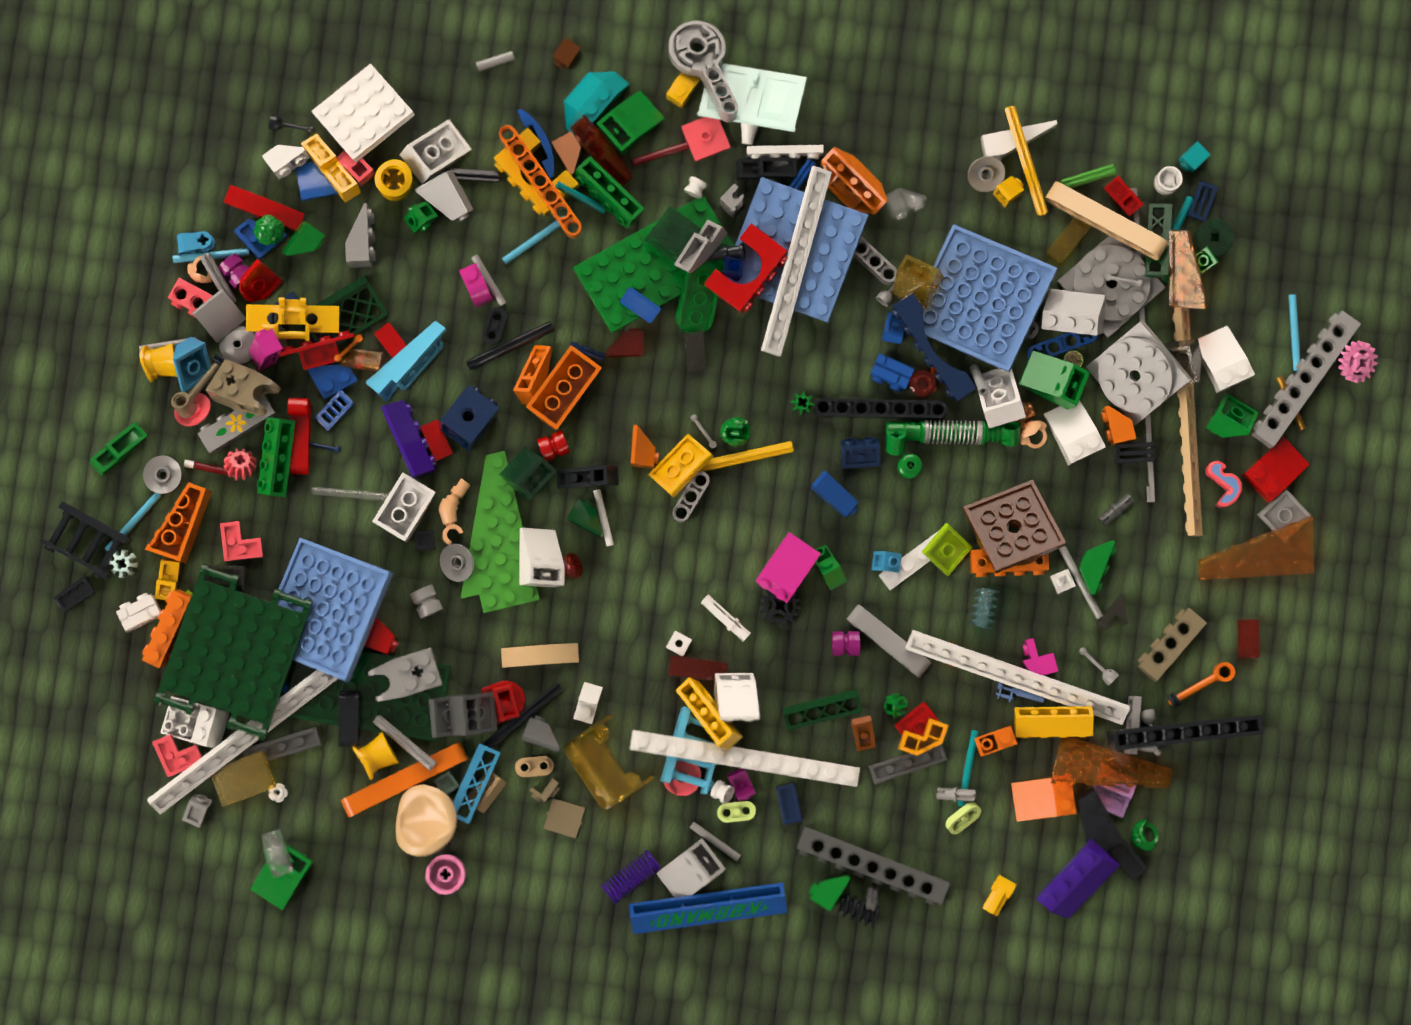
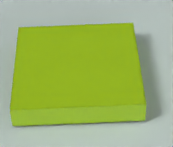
M945 523L922 550V553L945 575L949 576L973 547L949 524Z

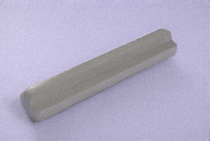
M205 253L200 257V260L218 291L223 289L229 298L235 302L236 298L209 253Z

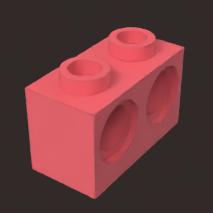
M178 278L168 298L172 301L171 305L178 309L184 307L189 310L188 314L195 317L192 313L197 309L194 306L195 302L201 299L205 303L213 295ZM186 291L187 296L182 300L178 299L179 292Z

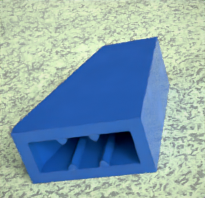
M825 470L812 484L810 489L844 518L848 515L852 517L858 510V507H856L858 501Z

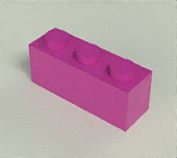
M273 329L258 331L248 351L258 371L276 364L283 348Z

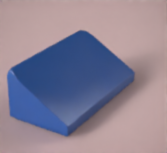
M632 287L627 289L620 300L621 304L648 323H652L661 310L659 306Z

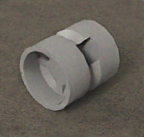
M428 585L410 594L413 603L418 605L416 610L420 619L427 618L443 610L440 600L435 599L437 594L433 585Z

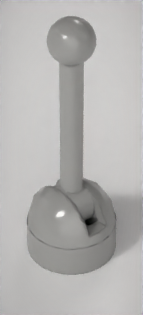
M905 266L902 274L888 291H881L876 296L879 303L886 307L890 305L893 300L892 291L903 277L910 273V267Z
M1080 648L1079 653L1085 655L1103 672L1102 679L1108 686L1119 676L1112 669L1105 670L1087 653L1086 648Z
M1154 709L1140 712L1142 722L1148 724V726H1152L1156 719ZM1154 746V754L1159 756L1162 751L1158 746Z

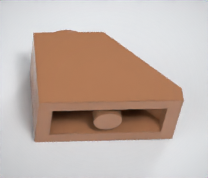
M572 131L554 140L552 146L565 169L574 177L581 154L580 145H582V142L577 134L574 136Z

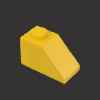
M681 73L666 93V99L683 108L701 79Z
M1010 176L996 186L993 195L1004 207H1007L1023 193L1024 189L1022 187L1024 185L1018 178Z

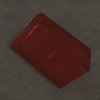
M1259 619L1237 620L1238 658H1260Z

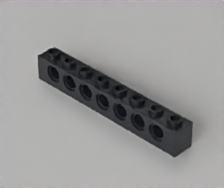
M1262 715L1106 731L1108 750H1123L1264 734Z

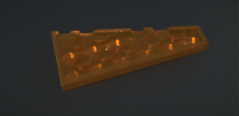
M1308 516L1303 520L1290 523L1280 529L1272 530L1224 551L1198 559V579L1314 573L1313 516Z
M1068 736L1060 738L1051 784H1057L1058 782L1075 784V782H1080L1086 785L1099 786L1126 784V787L1144 785L1146 788H1168L1173 769Z

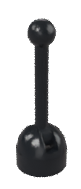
M271 114L269 130L276 131L282 127L308 131L310 134L315 132L313 126L308 128L284 123L281 117Z

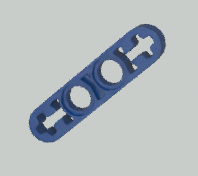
M1068 332L1031 346L1027 351V358L1029 359L1033 349L1036 352L1043 350L1041 347L1043 345L1046 354L1055 357L1090 344L1096 340L1097 336L1092 335V339H1089V337L1082 338L1083 343H1080V337L1077 333ZM1068 336L1076 338L1074 346H1069L1066 343ZM1052 342L1056 343L1059 347L1056 353H1052L1048 349V345Z

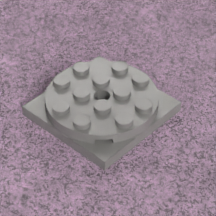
M1108 236L1097 247L1086 254L1081 261L1057 281L1064 290L1106 295L1103 334L1107 338L1165 289V286L1157 277H1145L1146 265L1144 261L1128 245L1111 236ZM1109 273L1114 277L1135 281L1143 280L1144 285L1138 287L1136 284L1116 281L1117 286L1111 289L1107 287L1104 276Z
M1143 320L1086 366L1099 382L1106 397L1132 420L1134 426L1192 379ZM1133 370L1140 373V379L1133 378Z

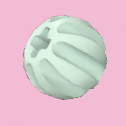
M122 549L121 555L118 551L113 554L115 560H110L109 565L114 566L111 572L114 575L119 572V578H126V572L129 576H132L135 573L132 568L138 567V562H133V559L136 558L134 553L128 556V550ZM120 561H125V564H127V566L122 567Z

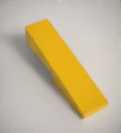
M318 134L301 143L307 154L345 203L361 193L358 183L339 163L336 155Z

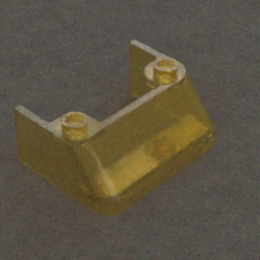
M612 714L585 730L564 747L567 757L599 806L605 810L611 808L654 779L651 776L641 782L639 776L633 772L625 775L604 743L609 739V731L604 723L614 717Z

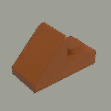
M870 715L852 719L851 727L857 752L876 748Z

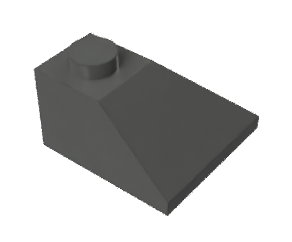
M536 715L534 719L530 718L522 740L560 752L561 747L550 725L545 723L546 719Z

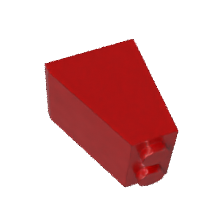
M376 616L364 646L391 656L392 652L396 653L399 642H397L398 638Z

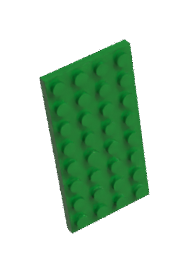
M702 195L701 199L697 198L573 267L575 274L611 334L641 318L620 303L621 298L629 287H632L659 307L680 296L686 271L674 265L694 232L699 234L707 220L722 226L704 195ZM726 235L717 248H722L724 245H734L729 236ZM723 259L710 261L717 266L720 272L725 271L729 263Z

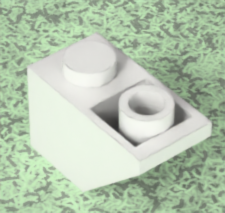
M276 145L262 156L279 180L288 176L296 167L305 164L307 159L310 158L303 147Z

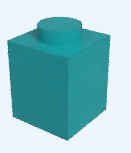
M1197 141L1180 157V166L1183 170L1189 171L1192 174L1211 154Z

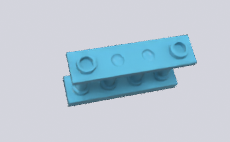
M681 707L673 737L716 744V742L691 736L685 732L687 724L690 725L692 723L702 727L703 725L690 713L689 707ZM667 756L660 782L670 783L674 779L702 787L700 793L707 794L713 787L714 781L711 778L715 764ZM676 761H684L707 768L704 780L677 772V769H674Z

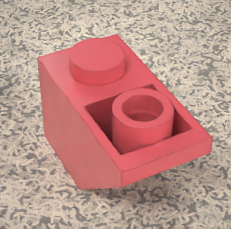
M345 150L337 156L339 163L361 187L375 175L374 170L363 158L355 163Z

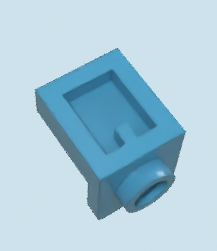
M874 551L871 570L899 573L902 555L887 551Z

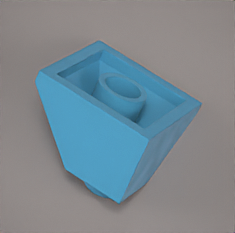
M189 337L176 345L173 362L181 392H186L198 383L211 367L204 342Z

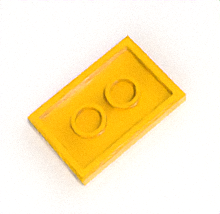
M687 434L648 475L674 498L714 456L692 436Z

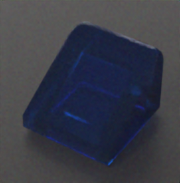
M724 256L723 274L739 282L743 274V259Z

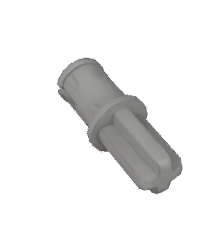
M958 787L954 789L937 788V791H939L937 793V800H954V802H957L958 800L975 801L976 799L975 790L958 789Z

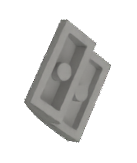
M223 289L192 312L217 343L246 320V317Z

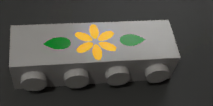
M266 395L262 396L259 404L263 405L267 410L265 416L247 412L242 413L233 409L232 413L228 415L225 413L219 416L214 424L208 423L200 428L201 432L197 434L211 455L264 424L267 417L273 418L277 416Z

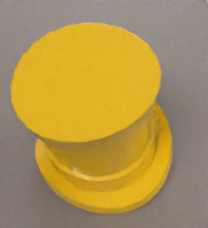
M396 159L383 163L375 174L376 187L388 200L399 201L406 198L413 188V178L409 166L405 162Z
M173 343L157 349H150L149 346L141 348L140 362L150 382H154L153 379H158V376L177 377L173 362L175 351Z
M382 732L366 746L361 748L352 747L356 756L365 767L370 781L374 778V773L377 770L399 763Z

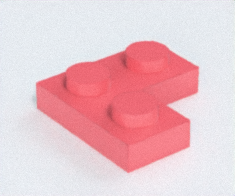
M240 521L220 523L224 562L264 557L261 538L242 540Z
M171 734L152 742L168 777L185 771L203 757L197 744L179 751Z

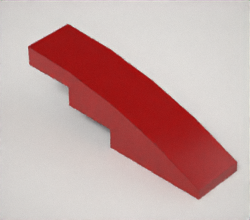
M233 185L229 186L223 201L225 204L256 217L262 218L265 215H272L281 220L284 227L293 231L298 229L305 215L290 207Z

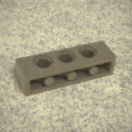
M1190 608L1186 610L1181 609L1175 616L1177 619L1173 625L1169 623L1163 630L1164 635L1162 638H1156L1150 645L1152 648L1148 654L1144 652L1138 659L1140 663L1137 667L1154 682L1158 681L1207 624ZM1180 624L1186 625V634L1179 632L1178 627ZM1168 638L1173 639L1175 642L1173 649H1169L1166 646ZM1155 653L1162 655L1161 663L1154 661L1153 656Z

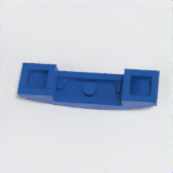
M522 109L517 110L525 130L533 128L538 139L541 141V146L548 158L542 161V165L551 181H554V158L547 136L540 125Z

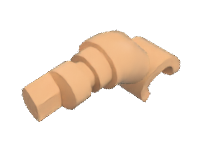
M460 479L458 484L452 487L451 495H447L445 499L443 498L439 505L438 511L442 523L446 525L442 532V540L446 545H451L452 543L447 537L449 530H456L458 534L463 533L462 529L455 525V522H457V506L460 503L458 500L463 498L471 486L463 479Z

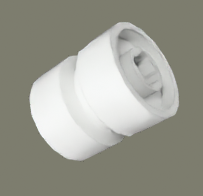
M1172 166L1161 169L1154 179L1156 191L1161 195L1173 194L1182 183L1181 172Z

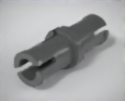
M1127 493L1116 504H1111V508L1098 517L1099 521H1103L1102 524L1107 527L1109 523L1116 517H1121L1123 515L1122 512L1135 503L1134 499H1130L1131 496Z

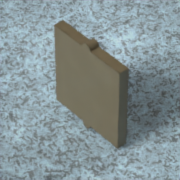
M553 798L550 809L546 812L547 819L543 829L576 838L579 827L582 825L581 820L585 808Z

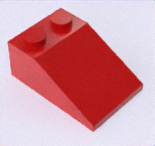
M1283 436L1274 447L1270 448L1242 476L1269 503L1286 489L1310 464Z

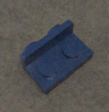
M869 436L858 440L846 438L840 441L842 469L881 466L878 438Z

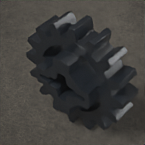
M766 590L767 596H761L764 602L759 603V606L763 607L760 613L766 614L763 619L769 618V624L772 625L773 622H776L777 627L782 622L784 626H787L788 620L793 623L792 616L798 617L799 614L795 611L801 609L800 606L796 605L800 601V599L794 598L796 592L788 601V603L792 601L793 609L790 613L788 603L778 599L773 593ZM768 599L772 602V608L769 611L767 610ZM775 600L776 602L778 601L779 603H784V611H782L781 609H775V607L777 606ZM775 614H782L785 618L777 619L773 616Z

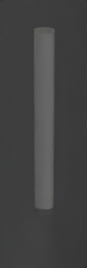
M312 487L313 495L385 501L389 493Z

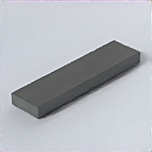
M313 727L250 746L243 751L247 767H252L321 746L322 742L318 728Z
M940 744L918 756L906 753L868 767L875 785L948 759L943 745Z

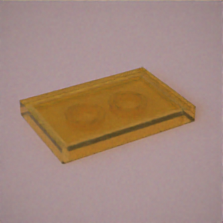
M264 751L226 764L211 776L222 807L276 787Z

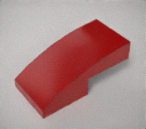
M1119 176L1104 187V190L1128 217L1144 205Z

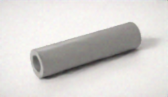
M512 51L476 62L478 71H482L515 59Z
M977 364L971 365L969 369L979 394H987L988 388Z

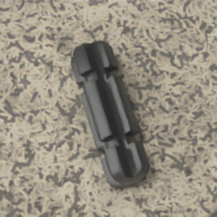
M870 884L867 889L866 908L872 911L878 905L879 888L877 885Z

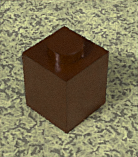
M565 37L553 54L554 64L562 70L564 68L570 70L582 52L581 47Z

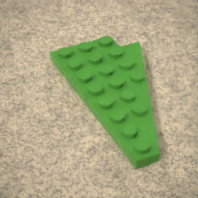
M505 451L486 455L469 548L474 560V570L471 576L464 580L461 593L462 599L479 595L483 613L540 600L537 586L519 585L520 528H523Z

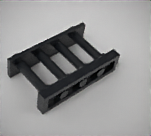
M62 501L58 507L63 510V517L49 541L41 538L39 542L45 544L44 549L52 553L56 550L94 571L93 575L101 580L104 577L111 579L112 576L105 573L109 566L110 560L112 561L114 557L113 554L117 552L119 546H122L123 543L129 546L133 539ZM76 517L80 519V525L66 550H63L56 546L70 519ZM91 525L96 528V535L83 558L80 559L72 554L86 528H89ZM108 534L113 537V543L99 568H96L89 564L102 538Z

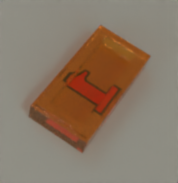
M351 348L342 357L341 366L379 372L382 353Z

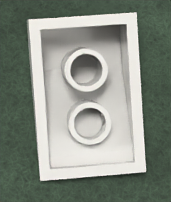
M447 120L408 144L400 156L423 185L438 176L444 169L450 167L472 149L451 121Z
M1228 326L1193 341L1216 393L1255 375L1245 353Z
M998 368L982 373L988 393L985 395L979 394L988 427L992 428L1025 418L1026 415L1012 368L1010 372Z
M1080 400L1077 406L1067 410L1059 406L1043 414L1068 466L1105 448L1097 428Z
M402 472L372 522L408 543L436 492Z

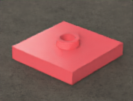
M703 117L681 126L695 162L731 148L719 119Z

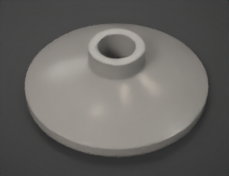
M984 156L977 159L968 170L970 185L980 192L994 190L997 185L1003 182L1005 177L1004 165L999 159L992 156Z
M237 326L220 340L219 348L222 356L237 364H244L250 361L252 358L248 351L255 337L254 333L246 331V327ZM240 341L241 345L240 347H235L234 343Z
M156 456L148 461L143 471V479L146 486L151 491L159 494H166L175 490L182 478L180 465L169 456ZM162 472L167 473V477L165 479H162L160 477Z
M451 544L441 552L440 566L446 577L452 581L461 582L468 579L473 573L474 560L472 554L465 546Z

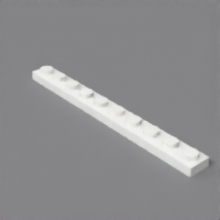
M812 166L761 348V351L775 356H781L832 173L817 166Z

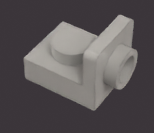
M195 793L188 802L182 820L200 828L212 800L204 795Z

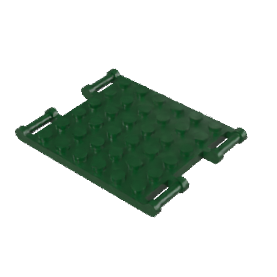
M203 563L154 703L158 705L164 704L185 711V714L191 716L198 701L232 713L227 724L228 729L233 730L235 728L258 736V739L265 740L313 600H304L283 593L278 588L275 589L271 602L238 592L236 589L240 580L239 575H230L212 569L209 565ZM209 575L230 582V587L226 588L206 581V576ZM279 600L304 607L303 612L300 613L279 606ZM168 691L189 698V703L185 704L165 697V692ZM239 716L262 723L263 726L259 729L238 722L237 719Z

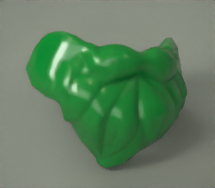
M1146 819L1139 820L1131 831V841L1141 850L1152 851L1159 839L1158 830L1153 824L1146 823ZM1144 828H1149L1152 831L1153 840L1151 842H1148L1144 837Z

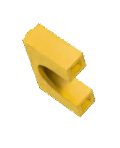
M529 128L519 135L531 153L541 146V141ZM522 147L514 149L516 155H521L524 152ZM504 148L494 157L496 162L494 166L500 173L505 172L508 175L507 180L513 187L518 186L521 190L520 195L526 201L530 200L534 204L532 208L538 215L543 214L546 217L551 212L532 185L523 179L521 169L507 149ZM567 170L552 181L554 186L559 181L574 190L579 188V183ZM558 190L564 200L569 197L566 193ZM553 193L548 194L546 197L550 202L555 201L557 198Z

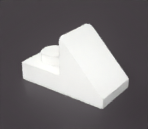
M584 682L573 719L589 724L593 723L603 687Z

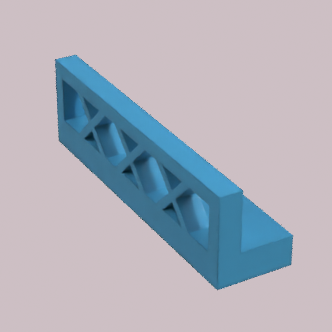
M479 743L453 801L456 814L460 806L468 804L470 813L468 818L457 814V819L468 824L470 823L501 752ZM485 750L495 754L493 761L484 765L482 759ZM491 765L487 772L486 767ZM484 768L486 777L483 781L477 783L474 775L477 770ZM483 783L479 790L478 784ZM476 786L478 791L477 797L468 800L466 794L468 788ZM475 801L471 808L470 802Z

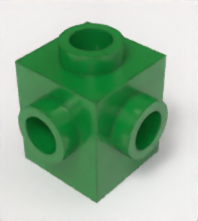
M428 201L411 206L403 219L413 233L418 231L425 232L432 227L431 223L438 215Z

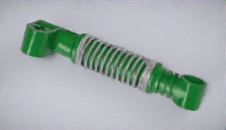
M922 420L921 422H886V451L891 455H901L905 452L906 441H920L922 444H929L930 441L932 444H934V441L936 444L939 442L940 444H943V442L951 444L953 442L954 445L956 442L958 445L960 442L962 445L965 442L967 445L969 442L972 445L974 441L975 445L977 443L978 445H984L989 440L991 442L996 440L997 443L1000 440L1003 445L1012 447L1020 442L1021 425L1017 421L989 428L985 421H978L976 426L975 421L967 423L966 420L965 423H962V420L960 423L958 421L954 423L953 420L952 423H949V420L947 423H945V420H943V423L940 420L939 423H936V420L934 423H932V420H930V423L928 420Z

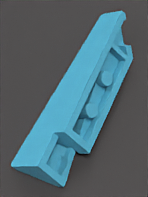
M434 321L369 378L366 384L386 402H388L398 387L405 392L442 350L443 342L441 341V336L446 332V328L437 321Z

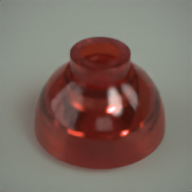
M927 370L916 371L910 378V388L918 396H928L936 388V379Z
M569 552L563 557L565 566L564 576L579 578L583 573L581 561L574 553Z

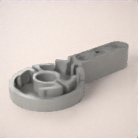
M703 21L686 22L677 27L670 37L668 46L669 58L679 71L686 75L699 77L703 81L720 118L725 122H732L737 116L738 103L720 69L726 48L724 38L720 31L709 23ZM699 43L704 49L701 52H695L690 48V45ZM709 77H716L717 80H711ZM717 93H724L725 96H719ZM725 109H732L733 112H727Z

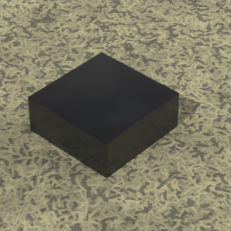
M434 530L414 532L416 551L436 549Z

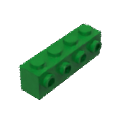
M591 156L577 167L574 174L575 180L580 186H584L589 191L592 198L599 200L603 208L616 217L619 224L629 228L641 217L645 208Z
M267 417L264 426L265 435L264 442L262 443V459L259 465L260 474L257 482L258 494L286 497L295 421Z

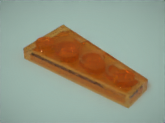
M1170 230L1169 306L1206 309L1208 305L1191 233L1189 230Z

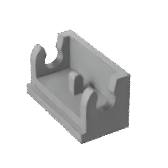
M735 183L720 198L719 204L732 218L736 216V212L742 207V200L744 198L743 194L739 198L736 197L738 186Z

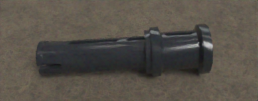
M740 243L738 246L724 245L722 248H717L706 261L721 259L729 262L731 259L745 260L744 243Z

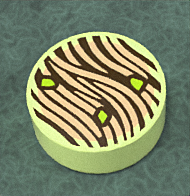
M1069 351L1063 358L1064 361L1079 367L1083 363V357L1077 351Z

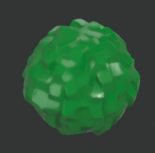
M265 215L256 221L253 233L259 243L264 245L276 244L284 235V225L281 220L274 216Z
M733 417L722 424L720 436L725 443L733 447L744 445L750 437V424L742 417Z

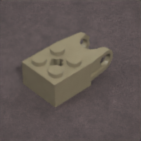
M227 359L223 361L206 388L213 401L242 413L247 412L260 416H265L267 412L265 407L259 404L261 397L269 393L278 394L281 390L274 381L266 376Z

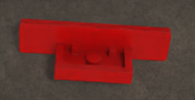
M348 330L338 333L336 338L331 339L330 335L319 338L320 342L312 344V341L300 343L301 347L294 349L293 345L282 349L280 357L299 352L303 370L336 362L334 360L335 355H339L336 342L355 336L354 333L350 334Z

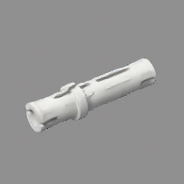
M709 594L700 603L727 627L728 631L731 630L740 638L742 642L751 634L739 623L738 618L735 619Z

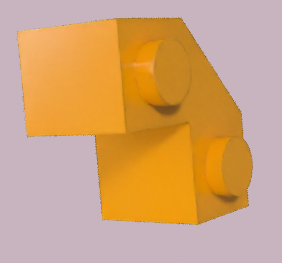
M928 719L923 736L904 731L898 749L918 756L943 743L948 725Z

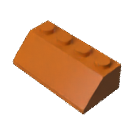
M570 345L526 408L551 428L557 430L602 367Z

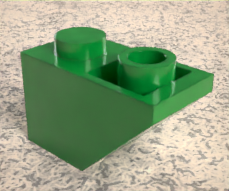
M826 544L817 548L816 551L821 554L814 564L830 591L847 582L839 563Z

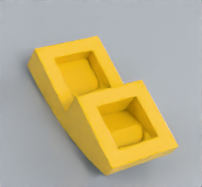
M161 559L155 599L166 600L170 592L177 590L181 567L180 561Z

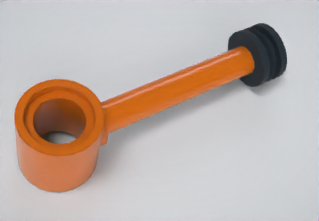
M1228 662L1218 663L1214 667L1212 675L1177 695L1174 692L1170 696L1167 695L1169 705L1176 709V706H1181L1180 701L1213 682L1230 681L1235 675L1233 665ZM1223 666L1229 671L1228 676L1225 678L1219 673L1220 668Z

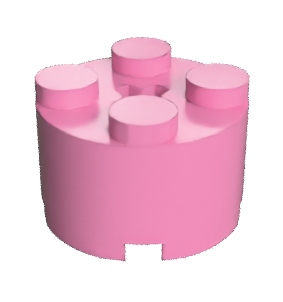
M445 854L438 856L429 863L426 869L427 883L434 891L440 894H450L457 891L466 879V868L463 862L454 855ZM445 869H448V872L451 873L447 880L445 876H441V872H444Z

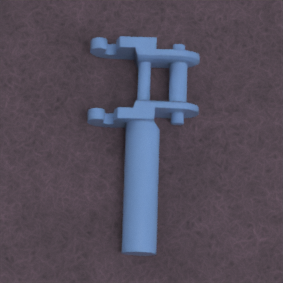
M998 682L997 689H999V692H996L997 699L1002 697L1009 699L1008 702H1011V699H1014L1012 697L1014 693L1020 697L1041 703L1044 702V697L1015 687L1012 689L1001 685V682ZM1002 689L1011 691L1010 695L1001 693Z

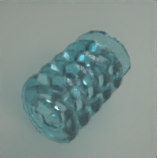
M988 588L977 589L975 593L979 597H974V601L978 604L972 605L976 612L971 613V616L976 619L970 620L969 623L979 628L992 629L988 624H992L994 621L989 617L996 615L991 609L997 608L992 602L999 600L994 594L1000 593V591Z

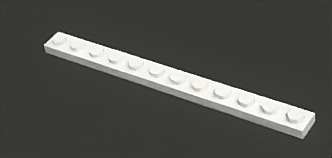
M912 630L906 644V650L1067 706H1092L1093 715L1121 725L1130 710L1129 705Z
M319 670L314 671L280 697L268 732L339 678ZM253 720L246 723L259 729L263 726L262 723ZM237 730L148 798L149 804L161 815L259 740L258 736Z
M632 730L629 749L853 787L858 785L860 771L859 767L738 747H731L727 750L714 743Z

